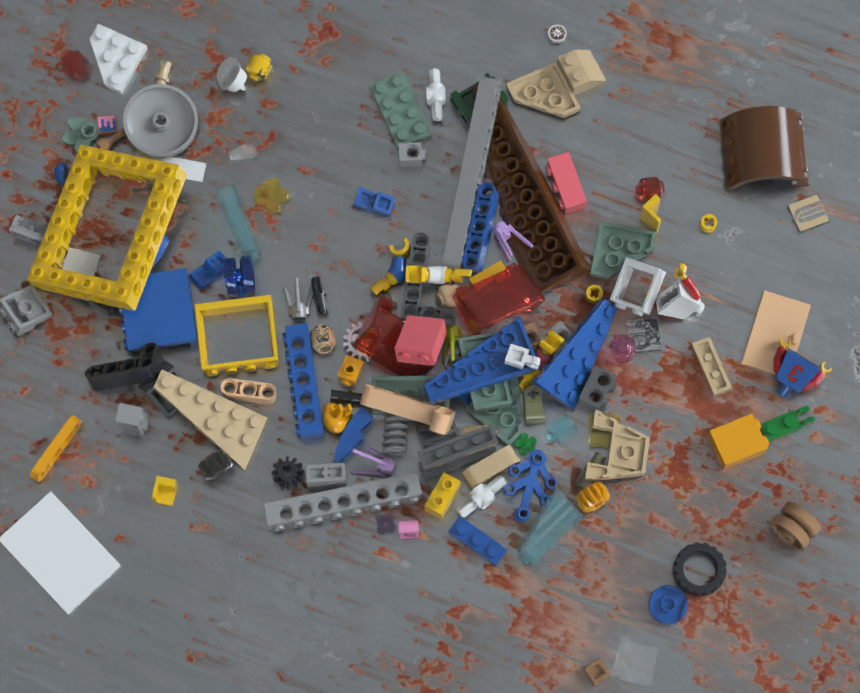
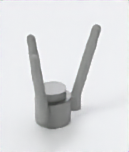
M295 277L296 303H293L292 307L287 289H284L285 299L291 319L305 320L307 315H310V304L313 295L312 283L305 307L304 303L300 302L298 278Z

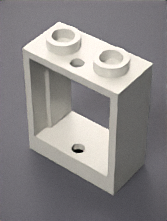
M626 257L610 300L619 309L625 310L627 307L632 309V313L642 316L643 313L650 315L666 272L660 268ZM634 270L654 276L643 306L622 300Z

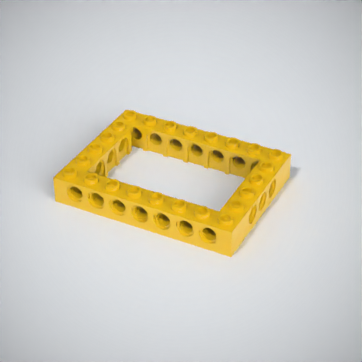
M80 145L27 281L36 289L135 311L187 177L185 171L177 164ZM98 170L105 176L113 175L123 180L127 178L136 180L138 183L146 182L153 184L117 281L60 269L63 266L62 261L66 251H69L68 246L72 236L76 233L75 228L79 218H82L85 203L89 200L88 195L92 185L96 182L95 178Z

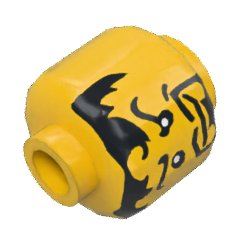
M261 53L253 54L245 67V70L249 73L248 77L254 81L259 79L265 80L272 69L271 59Z

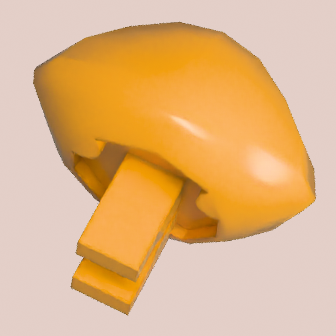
M330 402L324 405L322 421L328 431L338 434L345 430L353 417L351 414L353 411L351 404H347L345 408L342 407V404Z

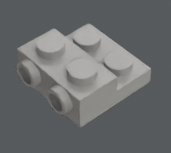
M29 285L0 299V317H5L9 331L11 333L15 332L17 336L34 329L36 324L52 316L51 311L33 285Z

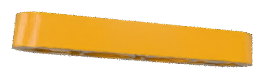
M72 415L66 421L31 470V478L37 482L44 478L81 426V419Z

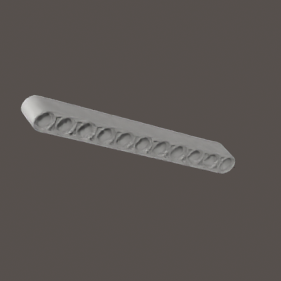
M481 77L478 84L442 260V266L451 268L453 271L455 269H465L462 264L477 192L483 180L501 91V80L496 78Z

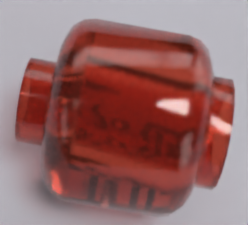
M69 50L61 58V67L71 77H77L78 75L82 77L87 73L89 61L78 50Z
M658 177L641 178L638 185L635 186L636 195L640 196L643 202H648L655 194L661 198L664 195V183Z

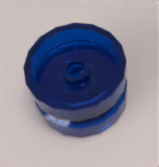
M251 255L241 256L240 268L237 267V261L234 257L224 258V281L229 299L239 298L240 286H242L245 297L256 296Z

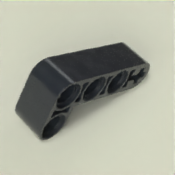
M150 342L142 347L139 357L91 366L85 371V377L94 391L154 381L162 370L164 357L157 344Z

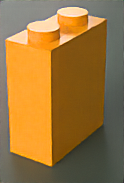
M753 414L709 431V440L723 470L767 452L769 446L768 439L765 435H762L760 431L761 424L758 418H754Z

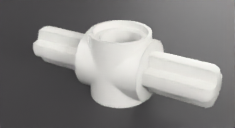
M433 68L429 70L430 84L426 87L427 104L431 106L432 120L438 122L443 119L442 105L446 103L445 86L441 84L439 69Z
M499 475L488 485L481 483L469 493L470 499L457 509L459 515L465 518L476 508L483 510L495 500L494 494L507 484L505 478Z

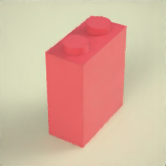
M407 315L395 346L397 362L435 366L447 334L445 320Z

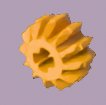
M595 482L581 490L576 496V501L580 509L590 513L604 505L609 500L610 494L602 482Z

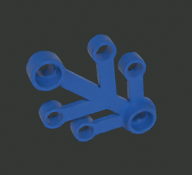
M538 449L532 450L528 454L526 461L519 465H512L508 469V474L511 477H517L521 471L530 467L529 474L503 487L504 494L511 496L516 490L525 486L520 507L516 508L513 512V518L518 523H523L530 517L528 507L533 489L539 498L541 507L547 508L552 504V498L545 494L536 476L539 471L544 479V486L547 489L555 488L557 480L550 476L545 467L546 455ZM535 456H539L540 462L535 461ZM512 468L517 470V474L512 473ZM548 480L553 482V486L548 485ZM507 486L512 488V493L507 491ZM544 498L548 500V505L543 503ZM520 511L525 512V517L520 515Z

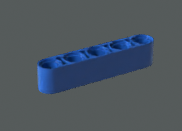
M489 182L479 186L462 260L465 269L472 270L471 275H476L483 270L499 199L497 190ZM488 191H492L489 196H485ZM488 208V211L486 213L481 214V212L484 209ZM484 226L482 231H477L479 227ZM476 244H480L479 248L473 249ZM476 261L473 267H469L472 262Z

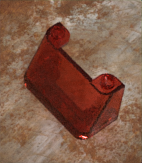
M512 263L506 266V270L470 286L464 284L455 289L456 293L452 298L471 336L479 335L481 330L489 329L493 325L521 312L525 313L528 310L529 312L535 310L546 300L541 290L520 264Z
M381 294L376 299L358 333L354 347L399 376H425L434 366L397 362L395 346L405 321L391 313L394 308L393 302Z

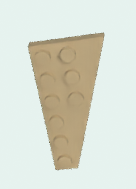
M161 370L153 389L179 410L214 445H217L226 453L225 455L237 463L244 471L267 417Z

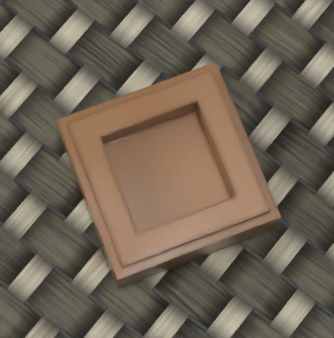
M600 658L583 668L594 686L611 676V673Z

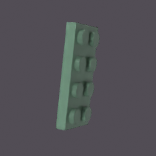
M404 71L369 84L397 150H399V143H416L432 137L430 128Z
M496 332L458 338L457 342L461 359L488 338L493 337ZM507 381L469 392L474 412L512 406Z
M372 376V386L429 402L424 385L436 376ZM450 399L435 403L450 409ZM372 408V415L391 414Z

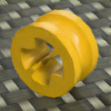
M706 214L701 218L699 225L701 230L708 233L715 230L718 221L714 215ZM706 221H712V227L710 225L705 226Z
M591 285L586 290V299L592 304L598 303L603 297V290L598 285ZM594 290V292H599L597 298H594V296L592 298L590 296L591 291Z

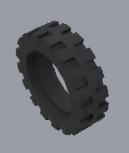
M700 542L685 546L678 553L673 565V577L676 580V584L682 588V591L690 593L691 596L704 597L708 594H713L720 588L727 573L726 561H724L722 553H719L716 547L709 546L708 543L700 544ZM703 554L714 562L716 575L710 583L695 585L685 577L683 571L684 563L691 555Z

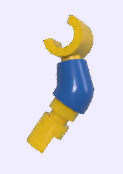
M406 237L402 240L405 246L402 250H395L393 245H389L393 256L391 266L387 270L388 273L384 275L385 278L379 279L369 288L374 294L377 295L381 290L386 293L390 289V285L399 284L405 278L406 259L409 258L411 251L410 243Z

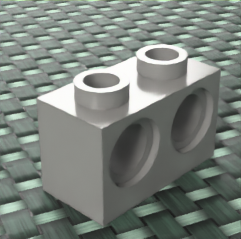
M119 403L115 423L120 432L143 436V432L148 429L149 419H147L142 407Z

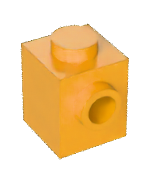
M346 355L337 374L340 384L346 387H356L365 367L364 361Z

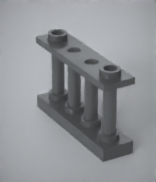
M492 425L484 426L418 451L417 454L420 459L418 465L424 480L432 479L442 475L443 472L448 473L480 461L497 452L495 445L498 444V440Z

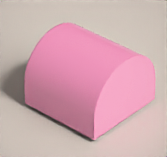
M418 520L399 521L400 539L419 538Z

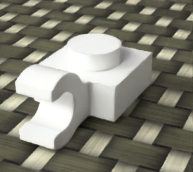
M510 344L504 364L520 369L527 365L534 370H538L540 358L528 355L529 349Z

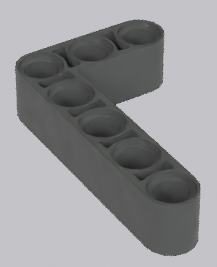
M419 232L413 236L408 265L426 267L429 254V237L427 234ZM418 241H424L426 244L424 246H418L416 243ZM417 258L423 260L420 264H416L413 261ZM405 282L401 307V320L403 323H405L407 318L405 314L413 312L414 316L424 317L427 314L439 319L450 317L452 321L445 323L446 328L456 325V314L454 311L446 308L420 305L424 283ZM410 294L417 295V298L411 300L408 298V296Z

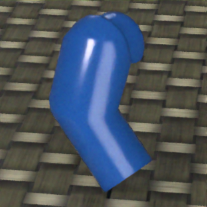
M65 163L57 164L55 167V180L62 187H64L67 179L65 172H67L68 166Z

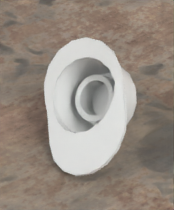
M235 57L226 58L219 66L216 76L221 89L231 92L244 91L247 74L240 67Z

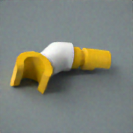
M406 265V283L428 282L446 284L447 282L451 283L452 280L455 283H462L463 276H471L472 274L471 269H455L453 271L446 266L425 267Z

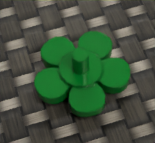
M522 433L520 435L521 440L517 439L515 441V447L520 448L519 454L526 455L527 451L530 453L536 449L533 446L537 442L536 438L531 436L528 439L527 433Z

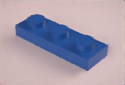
M461 516L458 517L448 531L449 534L495 567L507 552L505 547Z

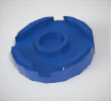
M664 585L653 591L649 598L648 608L651 616L661 624L672 625L684 618L688 610V600L684 592L678 587Z

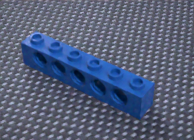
M308 323L285 326L286 332L282 333L283 343L288 345V351H285L286 362H290L291 369H287L289 381L293 380V387H290L291 399L295 398L296 405L292 406L294 417H298L299 424H295L296 434L301 436L302 441L325 438ZM298 342L302 344V347L299 349L292 347ZM297 361L305 362L302 367H297L295 364ZM300 379L308 380L305 385H299L298 381ZM303 397L311 399L307 404L301 403L300 400ZM310 415L313 417V420L305 422L303 418Z

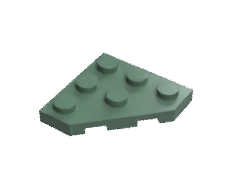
M601 221L590 276L609 280L621 272L626 257L639 261L652 253L657 232Z
M517 377L507 380L512 406L479 412L473 411L472 402L466 407V410L482 425L491 424L492 428H500L501 433L496 435V437L506 446L512 445L522 434L520 387Z

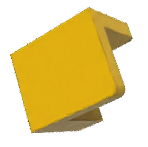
M157 476L151 497L153 503L172 506L178 487L177 481Z

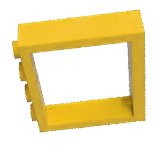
M271 295L195 304L203 375L212 377L224 372L226 374H235L240 370L252 372L257 370L256 368L273 369L280 365ZM267 309L273 357L208 365L203 316Z

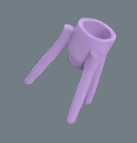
M500 222L492 229L508 262L511 261L510 256L513 255L506 242L510 239L511 232L529 247H533V244L517 232L511 224L507 226L505 222Z
M365 446V449L380 459L356 449L352 450L353 453L377 462V470H380V472L352 470V474L380 476L383 478L386 475H392L396 463L392 458L384 456L368 446Z

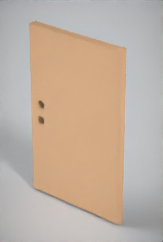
M763 290L741 364L775 374L773 371V358L780 338L783 337L782 343L785 345L788 344L790 339L791 344L788 348L797 352L811 305Z

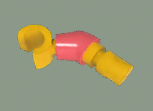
M550 330L546 338L540 341V348L535 353L536 357L540 358V370L520 376L522 381L519 387L523 392L531 385L534 376L537 377L543 372L542 368L550 363L552 355L563 345L564 339L553 330Z

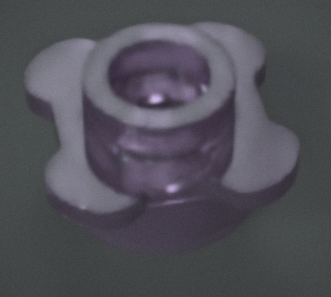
M388 513L376 516L375 520L378 522L377 531L382 534L384 531L394 532L396 530V525H394L393 521L395 518L394 514Z

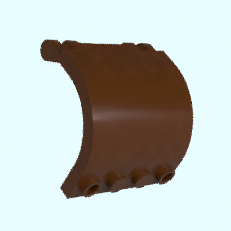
M759 106L739 110L720 119L726 189L733 190L746 183L763 179L791 180L797 182L800 187L810 185L809 178H807L808 166L805 159L804 126L801 123L803 121V114L798 113L797 110L781 106Z

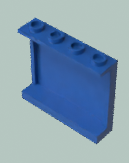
M187 268L150 273L136 310L131 311L119 308L120 315L123 314L124 321H121L122 332H126V339H123L125 351H129L130 356H133V352L141 351L142 347L150 342L156 343L158 348L190 343L191 346L199 345Z

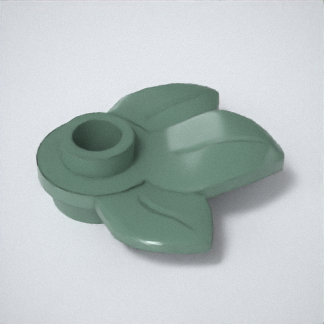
M83 118L68 119V124L72 130L66 133L62 140L68 145H75V150L78 152L80 145L90 146L91 141L97 139L99 135L98 128L94 124L87 123ZM87 132H93L91 135H87Z

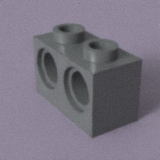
M595 366L578 399V404L593 412L595 409L599 411L601 409L604 410L609 401L607 399L609 392L613 393L616 388V375ZM605 379L608 384L602 386L598 383V380ZM595 395L599 398V401L592 402L589 397Z

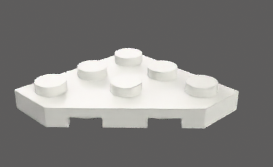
M98 24L90 37V42L105 87L122 94L147 51V45Z

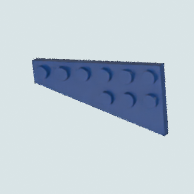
M600 299L588 313V318L584 323L578 325L574 335L568 337L553 355V360L542 368L543 372L538 377H535L532 383L567 408L575 409L618 308L607 299Z
M520 316L514 319L508 326L503 327L493 337L488 338L470 351L460 361L455 362L449 369L426 383L424 389L430 405L537 371L527 365L520 369L504 364L510 344L529 349L528 355L536 357Z

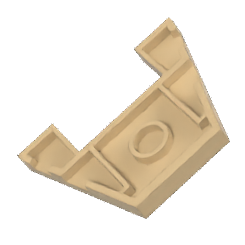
M595 409L592 428L611 432L607 466L587 462L584 481L644 476L650 438L629 426L621 425L616 419L608 418L601 411Z

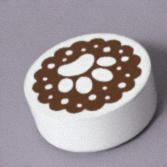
M561 25L550 27L548 31L549 41L553 44L563 43L566 39V29Z

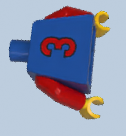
M781 337L773 358V371L776 374V379L782 382L777 392L787 397L791 389L799 393L801 390L808 391L818 386L825 375L832 370V367L825 370L823 366L826 362L819 366L788 348L791 344L790 339L788 344L785 345L782 343L783 337Z

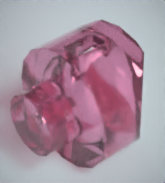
M628 335L616 336L610 345L612 357L619 363H628L633 359L636 350L635 341Z

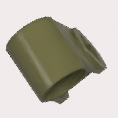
M528 386L523 394L525 424L545 422L541 391L537 386ZM529 393H533V396H535V398L531 399Z

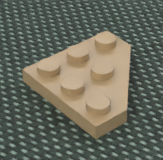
M556 62L506 83V88L515 103L562 118L579 112L581 109Z

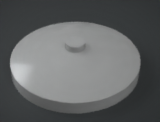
M153 84L140 89L130 98L124 110L123 126L129 142L139 152L154 158H168L181 153L192 143L198 129V114L193 101L184 91L167 84Z

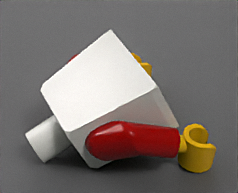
M681 263L679 266L680 271L675 267L674 276L681 278L682 281L677 280L657 296L654 302L658 314L665 317L686 319L693 312L701 313L704 310V303L700 300L701 294L692 279L686 276V265Z

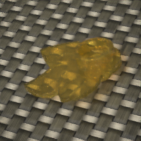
M270 178L264 181L262 187H258L254 191L253 197L255 202L259 205H264L267 211L280 213V203L287 201L291 194L285 188L279 187L280 180L278 178ZM260 193L265 194L266 197H262Z

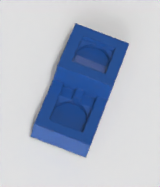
M359 187L352 206L390 216L396 198L379 191L374 193Z
M217 251L205 259L203 265L189 274V278L202 290L223 274L232 263L220 251Z

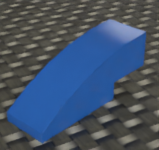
M363 406L352 417L342 433L336 448L334 463H342L353 453V449H357L365 441L363 432L374 423V419Z

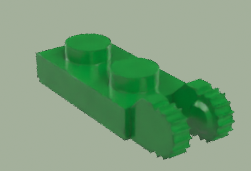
M807 405L796 411H790L761 423L760 431L763 436L767 437L768 442H772L813 423L815 418L812 416L801 422L799 421L797 416L810 411Z

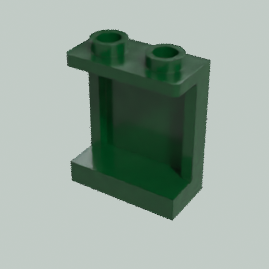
M489 73L484 74V77L495 78L494 76L491 77ZM479 82L460 93L454 91L450 94L451 104L468 129L470 128L475 104L473 86ZM500 91V98L507 107L508 97L504 91Z

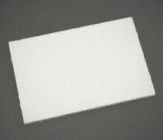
M51 491L0 537V542L68 615L121 567Z

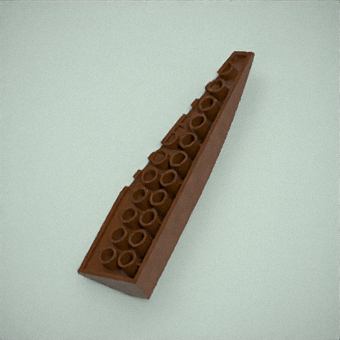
M476 84L475 86H473L475 99H476L478 84ZM499 96L488 150V160L492 179L499 194V211L503 222L507 226L511 224L517 232L533 244L531 248L512 232L510 233L511 237L508 241L535 296H538L579 278L591 269L537 161L509 110Z

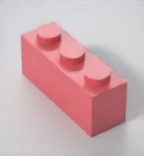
M569 152L547 158L546 174L552 178L551 187L553 192L557 193L559 197L557 203L560 209H563L565 215L586 209L587 200Z

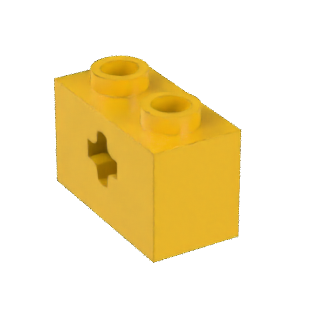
M443 472L425 504V511L442 520L461 488V481Z

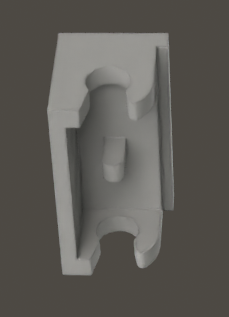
M16 215L9 231L13 237L40 246L48 226Z
M345 463L306 465L308 492L346 487Z

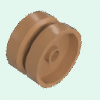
M788 501L781 509L782 515H776L770 522V526L783 541L793 548L803 551L810 543L809 537L814 538L821 530V526L808 511L798 504Z

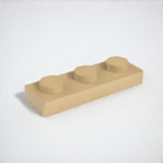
M707 337L693 342L691 346L713 397L731 391V384L711 338Z

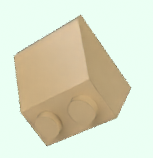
M572 50L557 58V64L574 96L606 82L590 50Z

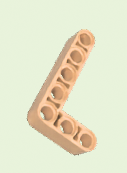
M367 384L364 386L360 404L430 425V431L440 434H447L451 430L456 412L436 404L430 405L429 402Z

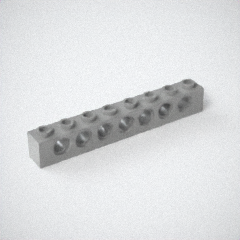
M414 472L264 503L269 531L279 532L283 531L284 527L292 526L293 528H298L308 522L318 524L323 522V519L331 518V520H337L342 518V515H360L361 511L369 510V512H376L385 506L395 508L400 506V503L408 502V504H414L419 502V499H422V491L418 473ZM402 487L406 489V493L398 495L396 490ZM384 491L387 493V497L379 499L377 494ZM365 495L368 497V500L365 503H360L357 500L358 497ZM346 499L349 501V504L346 507H341L338 505L339 501ZM323 503L330 505L326 511L320 510L319 507ZM308 507L310 508V513L302 515L300 510ZM284 511L291 513L288 519L281 518V514Z

